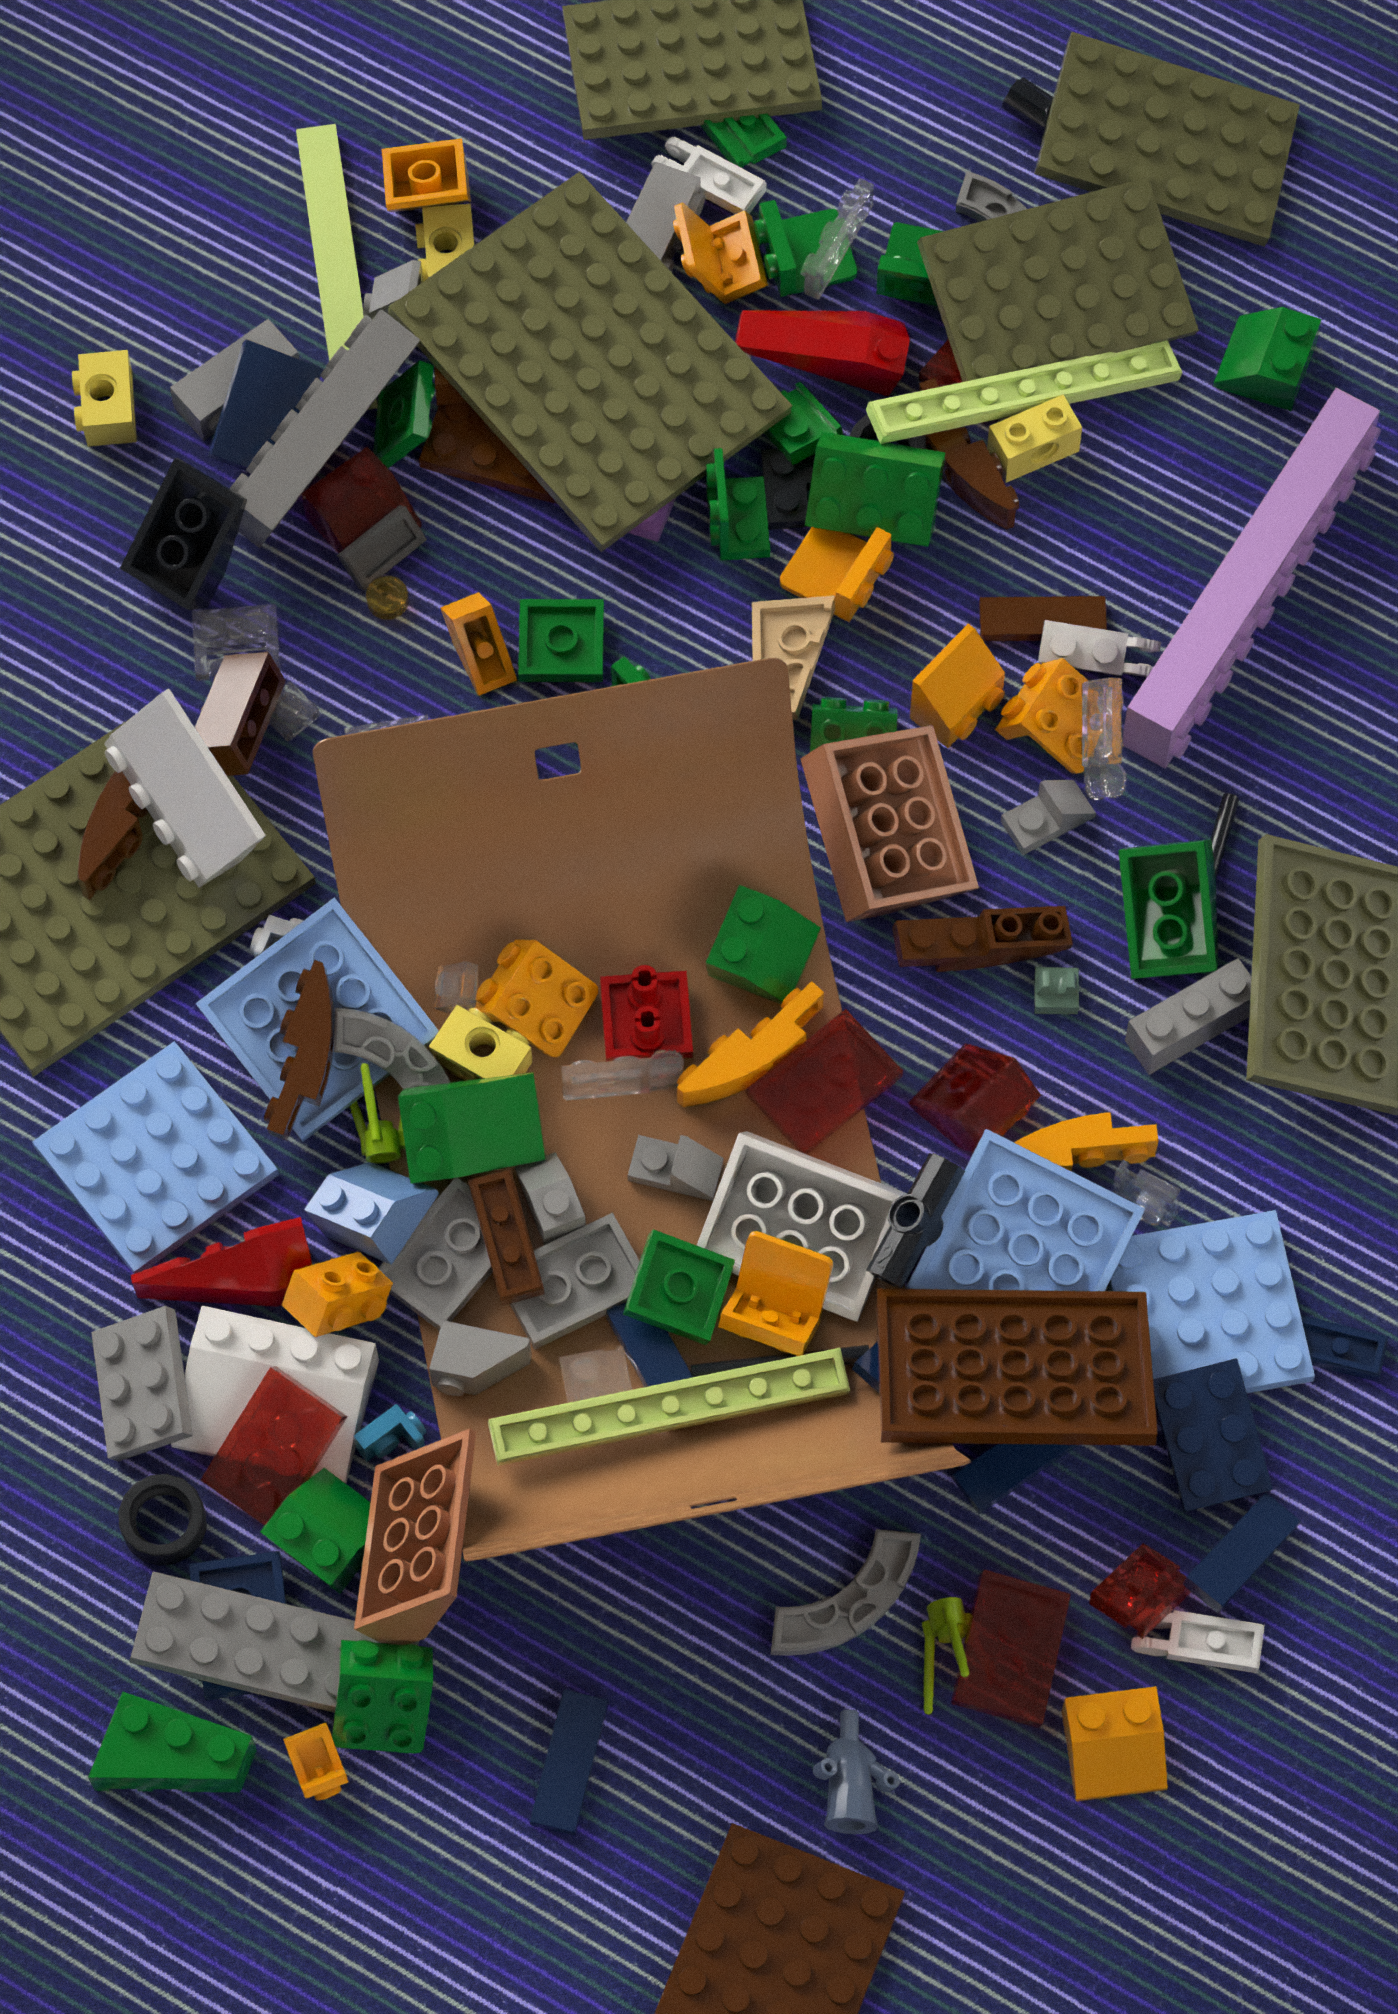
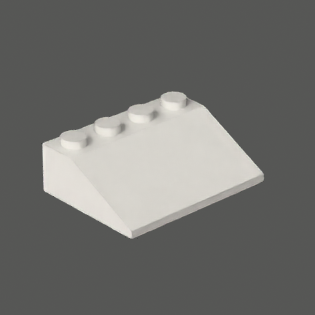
M170 689L159 694L113 732L104 743L107 748L105 755L109 764L117 773L123 772L131 784L129 792L133 800L141 809L147 808L155 821L153 829L163 844H170L179 857L176 862L181 873L188 881L194 880L199 888L240 863L266 836Z
M741 1132L737 1136L697 1246L734 1259L735 1263L732 1273L739 1275L746 1240L753 1231H759L826 1255L832 1259L833 1268L823 1309L858 1322L877 1278L866 1271L890 1227L888 1211L891 1204L897 1198L907 1193L753 1133Z
M202 1306L190 1345L184 1375L193 1436L171 1443V1446L177 1449L309 1478L321 1469L326 1468L346 1484L356 1448L353 1435L361 1430L379 1363L376 1343L331 1333L314 1337L303 1327Z

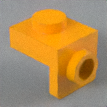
M326 1722L283 1739L305 1799L312 1796L317 1801L330 1798L341 1792V1785L349 1782Z

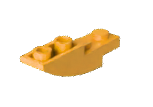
M811 981L803 990L795 988L781 1004L782 1010L773 1019L765 1017L750 1034L752 1039L746 1036L739 1028L729 1037L726 1035L719 1037L707 1052L709 1056L698 1067L695 1064L689 1066L678 1078L677 1102L682 1107H688L726 1098L750 1088L784 1067L806 1048V1032L801 1028L823 1008L824 992Z
M1106 1112L1061 1121L1039 1129L1014 1143L1072 1172L1073 1164L1078 1163L1081 1167L1091 1168L1112 1160H1123V1162L1129 1164L1147 1161L1149 1157H1155L1159 1140L1156 1124L1112 1128L1111 1113Z

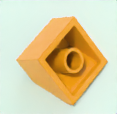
M462 138L382 149L387 211L397 212L420 209L422 207L471 202L469 176Z
M969 623L912 681L910 719L920 727L933 725L937 740L947 748L958 738L961 740L966 739L976 727L977 718L985 710L989 712L994 710L1005 695V691H1003L1005 672L976 629Z
M1156 1686L1067 1697L1064 1699L1061 1713L1075 1801L1167 1790L1164 1729Z

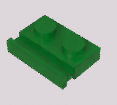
M768 113L759 114V118H756L755 115L740 116L738 121H735L733 117L723 118L724 122L718 123L704 120V125H700L725 158L742 169L743 166L750 162L755 164L786 148L787 137Z
M801 381L796 383V389L789 393L785 390L781 391L782 395L792 404L791 413L764 432L778 450L783 452L792 465L815 454L822 432L843 435L841 425Z

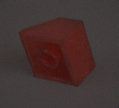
M368 447L361 450L302 493L305 517L338 554L399 505L406 506L419 528L422 527L419 517L394 475Z
M965 1043L908 1104L957 1147L974 1153L985 1129L1003 1136L1016 1121L1027 1115L1030 1107L1041 1094L1015 1058Z

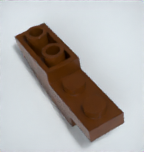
M935 378L919 383V391L939 387ZM965 426L926 434V449L946 452L942 479L971 508L988 520L1006 530L1013 528L1016 510L1020 507L1019 500L1014 488L1011 485L1006 487L1001 477L1003 470L995 452L989 453L983 439L971 443Z
M115 771L110 777L93 808L83 835L79 855L78 881L83 896L89 900L98 890L103 891L109 886L115 876V869L124 858H131L138 851L142 843L143 835L138 817L143 818L149 811L146 807L141 809L135 803L129 792L131 784L122 771L120 773Z
M1066 906L983 909L979 917L896 920L892 927L899 967L935 965L936 972L961 971L1005 965L1070 949L1073 945Z
M314 960L311 970L303 969L295 993L300 994L294 1011L288 1009L282 1020L279 1033L285 1035L283 1043L286 1048L297 1053L295 1058L292 1056L287 1057L280 1074V1081L285 1082L279 1098H271L264 1115V1121L269 1123L267 1131L270 1135L288 1141L303 1101L320 1107L333 1059L335 1023L333 996L327 970L324 964L317 960Z

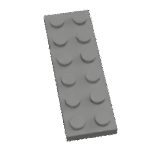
M153 1571L129 1663L335 1713L339 1684L341 1640L379 1642L354 1630L355 1621ZM419 1641L414 1642V1643H411V1644L418 1645Z

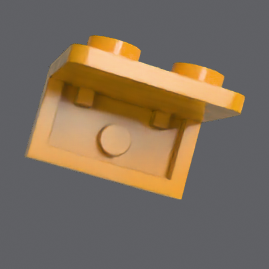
M682 202L674 206L677 219L673 221V227L684 249V254L681 255L682 266L686 274L690 278L695 277L707 293H713L724 304H727L768 286L754 231L753 219L749 213L744 210L709 226L685 203Z
M811 527L780 575V586L800 598L835 596L834 615L850 622L858 608H863L867 604L874 589L873 584L880 574L884 575L893 561L894 553L891 552L892 534L877 527L868 542L850 533Z
M1064 658L1042 664L1036 663L1025 673L1022 679L1024 686L1018 695L1012 697L1001 711L1003 718L995 730L1006 740L1029 735L1070 773H1082L1117 721L1120 714L1119 709Z
M514 940V942L507 944L499 954L497 959L499 966L493 976L485 980L475 994L477 1002L473 1008L487 1015L492 1022H501L509 1029L518 1032L530 1044L547 1056L558 1057L564 1051L598 995V986L537 940Z
M751 1232L746 1240L736 1289L721 1313L718 1327L733 1332L740 1337L772 1346L785 1353H791L796 1356L803 1355L819 1327L833 1268L832 1259L826 1255L762 1232Z

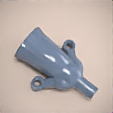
M856 1710L841 1711L840 1738L834 1740L828 1746L827 1757L813 1767V1774L817 1778L822 1780L829 1778L827 1815L824 1826L829 1830L844 1834H868L879 1828L875 1815L871 1776L876 1779L877 1789L888 1793L899 1786L900 1779L894 1771H889L878 1764L873 1752L859 1741V1712Z

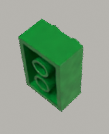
M822 432L816 446L805 526L871 537L878 527L892 534L891 541L928 547L934 531L946 452L892 443L880 444L879 441Z

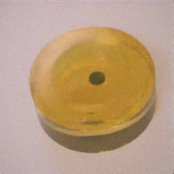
M379 577L370 583L366 591L367 606L370 612L377 618L384 620L395 619L401 616L408 607L407 587L396 577Z

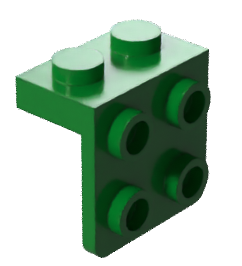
M775 200L759 203V220L754 221V231L758 244H764L767 253L764 255L766 271L769 279L775 278L780 297L852 281L856 278L857 267L840 214L836 209H827L781 220Z
M821 698V704H813L810 752L827 743L897 731V708H889V701L864 700V706L861 707L847 706V699Z
M341 1640L339 1684L332 1729V1739L336 1747L412 1754L423 1750L433 1686V1647H423L415 1644L374 1643L368 1640Z

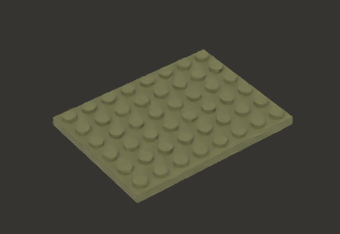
M580 171L392 303L388 309V314L420 339L416 346L600 552L604 551L706 476V464L714 463V448H722L723 461L725 462L791 413L792 404Z
M124 723L0 805V1035L33 1077L316 884L313 874L235 777L227 776L266 835L240 863L199 888L194 880L188 881L181 873L176 862L179 858L170 844L165 845L158 838L153 829L155 821L148 812L143 818L138 817L143 835L138 851L131 858H124L115 869V876L106 889L103 891L98 890L90 900L84 897L78 881V865L82 839L93 808L110 777L115 772L106 758L105 751L107 748L104 743Z

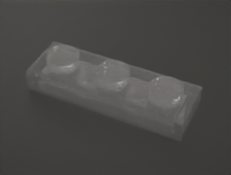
M859 178L852 192L849 190L844 192L838 205L837 212L839 214L834 223L830 221L826 223L819 239V244H821L816 254L809 253L802 266L801 275L805 277L804 294L818 300L820 299L873 207V183Z

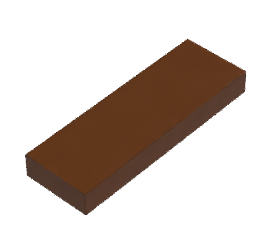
M1105 596L979 598L980 637L983 641H1041L1045 620L1107 630Z
M511 1168L469 1179L470 1191L502 1306L544 1295L543 1283Z

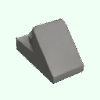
M1044 780L1040 782L1038 796L1002 814L1001 823L1021 854L1025 855L1096 817V812L1074 780Z
M638 1135L627 1175L628 1181L713 1201L724 1158L684 1135H680L678 1144Z

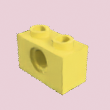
M471 203L422 207L423 224H415L417 248H425L426 258L418 259V261H421L423 282L474 246ZM442 250H453L450 253H440Z
M128 350L78 354L79 370L72 371L74 395H81V406L74 407L77 432L84 431L88 447L137 442L133 375ZM103 396L110 397L105 401H97L98 398Z
M1063 394L990 425L987 449L989 453L995 452L1003 470V475L1001 476L1005 483L1079 452L1082 426Z
M459 1005L455 1006L429 1045V1051L438 1060L442 1068L464 1081L526 1073L532 1063L531 1047L524 1036L511 1029H507L504 1032L492 1025L491 1019L475 1008H470L468 1011ZM479 1045H489L494 1048V1051L486 1057H478L472 1053L473 1049Z

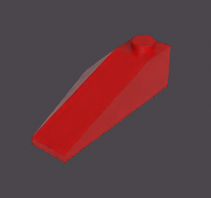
M743 310L740 314L735 343L744 353L889 396L904 374L910 338L903 322L868 311Z
M301 1217L244 1232L245 1241L231 1247H223V1244L220 1242L207 1246L206 1252L194 1261H191L190 1258L178 1257L130 1275L136 1296L139 1299L281 1306L294 1270L312 1265Z

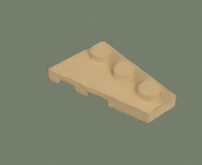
M835 596L752 602L753 661L779 658L786 663L789 676L792 720H798L835 611Z

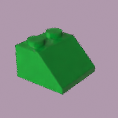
M1285 307L1240 315L1213 387L1292 411L1317 343L1322 319Z
M739 885L706 960L708 976L782 1004L786 996L797 987L821 927L780 900Z
M323 1468L287 1496L260 1532L286 1554L337 1593L341 1594L363 1564L371 1502L326 1468Z

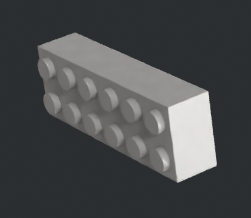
M382 309L379 310L373 319L367 315L363 317L344 344L349 350L342 346L338 349L320 374L324 382L316 378L295 406L300 411L299 414L291 409L277 427V430L270 438L276 442L274 446L266 441L246 469L251 475L247 477L241 473L230 487L231 490L247 499L238 532L260 548L419 343L420 339Z

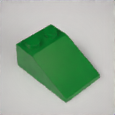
M1212 839L1119 849L1131 979L1218 970L1216 877Z
M534 1072L405 1088L398 1095L410 1184L457 1178L546 1160Z

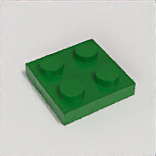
M419 360L385 387L378 395L373 466L387 470L429 437L432 429V420L429 419L430 402L435 393V384L432 382L434 365Z
M520 599L519 682H603L604 599Z
M652 1229L648 1234L623 1315L707 1345L714 1331L735 1260Z

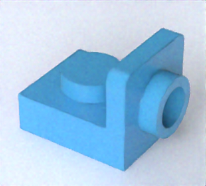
M395 1404L353 1435L357 1451L368 1462L374 1456L382 1458L392 1452L400 1442L398 1439L401 1436L406 1439L414 1450L424 1447L423 1435L427 1431L412 1411L405 1415L401 1408Z

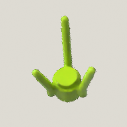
M363 1063L360 1069L369 1120L367 1128L358 1102L356 1101L350 1105L351 1114L360 1138L361 1152L363 1156H366V1161L370 1163L393 1162L401 1157L400 1149H405L401 1116L398 1130L393 1128V1122L378 1120L369 1065Z
M947 1597L931 1602L927 1605L929 1620L921 1623L925 1637L923 1697L924 1713L927 1715L933 1711L935 1637L938 1636L940 1643H952L960 1674L962 1677H968L970 1673L961 1640L966 1634L988 1680H994L995 1673L989 1663L990 1661L974 1629L971 1614L965 1613L962 1599L958 1597Z

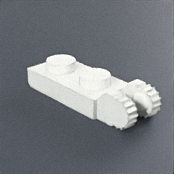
M676 137L668 139L665 143V149L671 156L683 162L684 165L662 155L656 156L651 163L652 168L655 162L701 177L700 194L705 195V199L734 214L744 210L750 214L766 191L765 180L699 145L695 147Z
M1045 620L1038 663L1064 658L1070 665L1079 670L1121 676L1124 673L1148 677L1153 669L1151 665L1124 663L1126 647L1153 653L1160 652L1161 642L1128 637L1129 633Z
M1147 1609L1136 1611L1135 1623L1150 1628H1170L1169 1640L1145 1636L1134 1637L1131 1644V1649L1134 1652L1151 1656L1167 1655L1166 1659L1258 1673L1265 1625L1174 1610L1173 1613Z

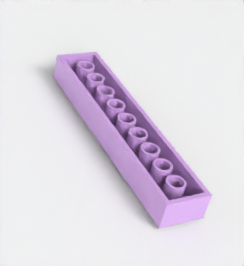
M1335 388L1127 707L1121 745L1165 769L1173 756L1181 758L1191 740V736L1188 735L1194 724L1201 726L1212 708V703L1209 700L1215 691L1222 693L1233 675V671L1230 670L1236 659L1240 661L1245 659L1254 642L1251 635L1257 627L1265 628L1275 609L1271 604L1277 595L1284 597L1295 579V575L1292 574L1298 563L1303 566L1307 563L1316 545L1312 542L1318 532L1322 534L1327 532L1336 515L1333 508L1338 501L1343 503L1347 501L1356 484L1353 477L1359 469L1365 472L1376 453V449L1373 446L1381 433V429L1376 427L1380 410Z

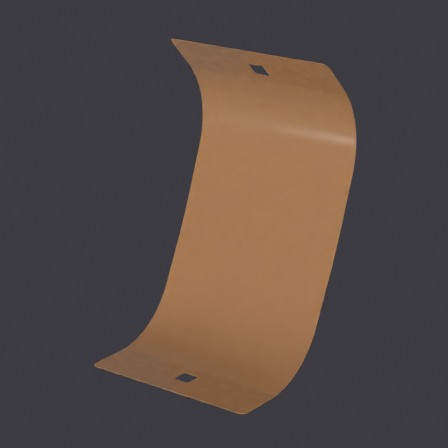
M779 658L760 659L323 739L315 745L313 758L340 904L438 1030L441 1029L456 1005L468 1011L470 1008H473L477 1002L475 994L485 980L493 976L499 966L497 963L499 954L507 944L514 942V940H537L598 986V995L562 1054L558 1057H549L529 1043L528 1045L532 1051V1063L526 1073L534 1072L545 1154L549 1155L555 1152L564 1166L585 1214L586 1225L613 1212L639 1261L648 1234L652 1229L697 1245L713 1201L628 1181L627 1175L638 1135L675 1144L679 1143L680 1135H684L723 1157L724 1161L716 1192L739 1133L746 1131L881 1183L815 886L797 770L788 667L783 660ZM572 742L578 744L581 766L579 773L543 780L538 778L535 750ZM739 885L780 900L821 927V931L796 988L803 990L811 981L824 992L823 1008L801 1028L806 1032V1048L784 1067L750 1088L726 1098L705 1104L682 1107L677 1102V1080L689 1066L695 1064L698 1067L709 1056L707 1052L711 1045L722 1035L729 1037L739 1028L746 1036L752 1039L750 1034L765 1017L773 1019L782 1010L781 1004L710 977L707 973L706 960ZM641 965L653 967L656 973L687 970L693 1058L606 1064L600 976L632 974L633 970ZM501 1022L491 1023L504 1032L509 1029ZM479 1045L473 1049L472 1053L478 1057H486L494 1051V1048L489 1045ZM444 1069L451 1083L464 1081ZM389 1075L375 1086L381 1120L393 1122V1128L398 1130L401 1116L398 1095L403 1088L394 1077ZM400 1149L401 1157L396 1161L389 1162L390 1170L410 1178L406 1150ZM516 1166L458 1177L469 1185V1179L511 1168L533 1251L544 1246L514 1171ZM454 1178L420 1183L437 1189L439 1192L438 1198ZM493 1273L452 1320L454 1323L528 1338L510 1304L502 1306ZM731 1273L714 1331L707 1345L668 1332L690 1372V1365L790 1354L761 1342L740 1337L733 1332L718 1327L721 1313L736 1289L739 1275ZM876 1278L858 1322L823 1309L819 1327L805 1352L869 1345L870 1349L878 1341L877 1289L901 1288H896ZM418 1315L441 1440L469 1428L476 1431L462 1547L464 1561L491 1558L971 1463V1460L958 1452L952 1443H881L879 1393L852 1370L854 1366L852 1364L845 1365L850 1386V1392L846 1395L497 1466L488 1426L489 1419L644 1388L640 1378L605 1315L535 1350L530 1343L532 1358L529 1365L477 1395L463 1393L461 1396L448 1395L439 1391L437 1387L432 1386L429 1371L439 1330ZM728 1499H736L735 1501H731V1502H725V1503H720V1504H715V1505H710V1506H705V1507H700V1508L691 1509V1507L697 1506V1505H703V1504H708V1503H713V1502H718V1501H723V1500H728Z

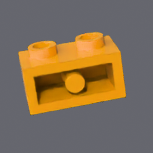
M358 1251L294 1270L282 1306L314 1337H318L380 1318L387 1306L386 1301L393 1282L374 1263Z

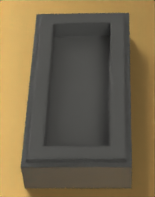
M399 505L341 551L337 557L357 587L365 590L427 539L406 506Z

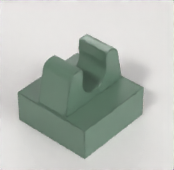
M1035 967L1034 1014H1078L1079 968Z

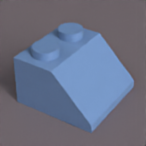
M369 1162L328 1174L304 1210L325 1237L392 1265L439 1195L437 1189L420 1182L410 1184V1178Z

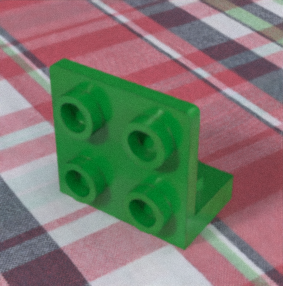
M898 222L893 223L886 253L881 255L878 265L876 294L938 306L917 242L921 237L943 231Z
M714 448V463L706 464V490L708 509H710L711 546L719 545L720 561L770 557L764 476L725 479L722 448Z

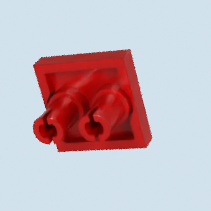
M641 965L636 967L632 974L600 976L606 1064L693 1058L687 970L656 973L653 967Z

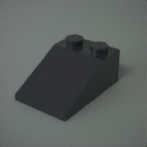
M174 458L119 569L187 610L208 608L227 570L247 499L183 460Z

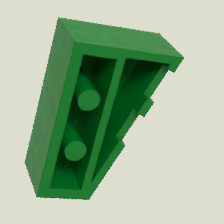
M122 1691L88 1779L94 1791H109V1789H137L138 1791L175 1789L182 1792H241L257 1749L251 1735Z

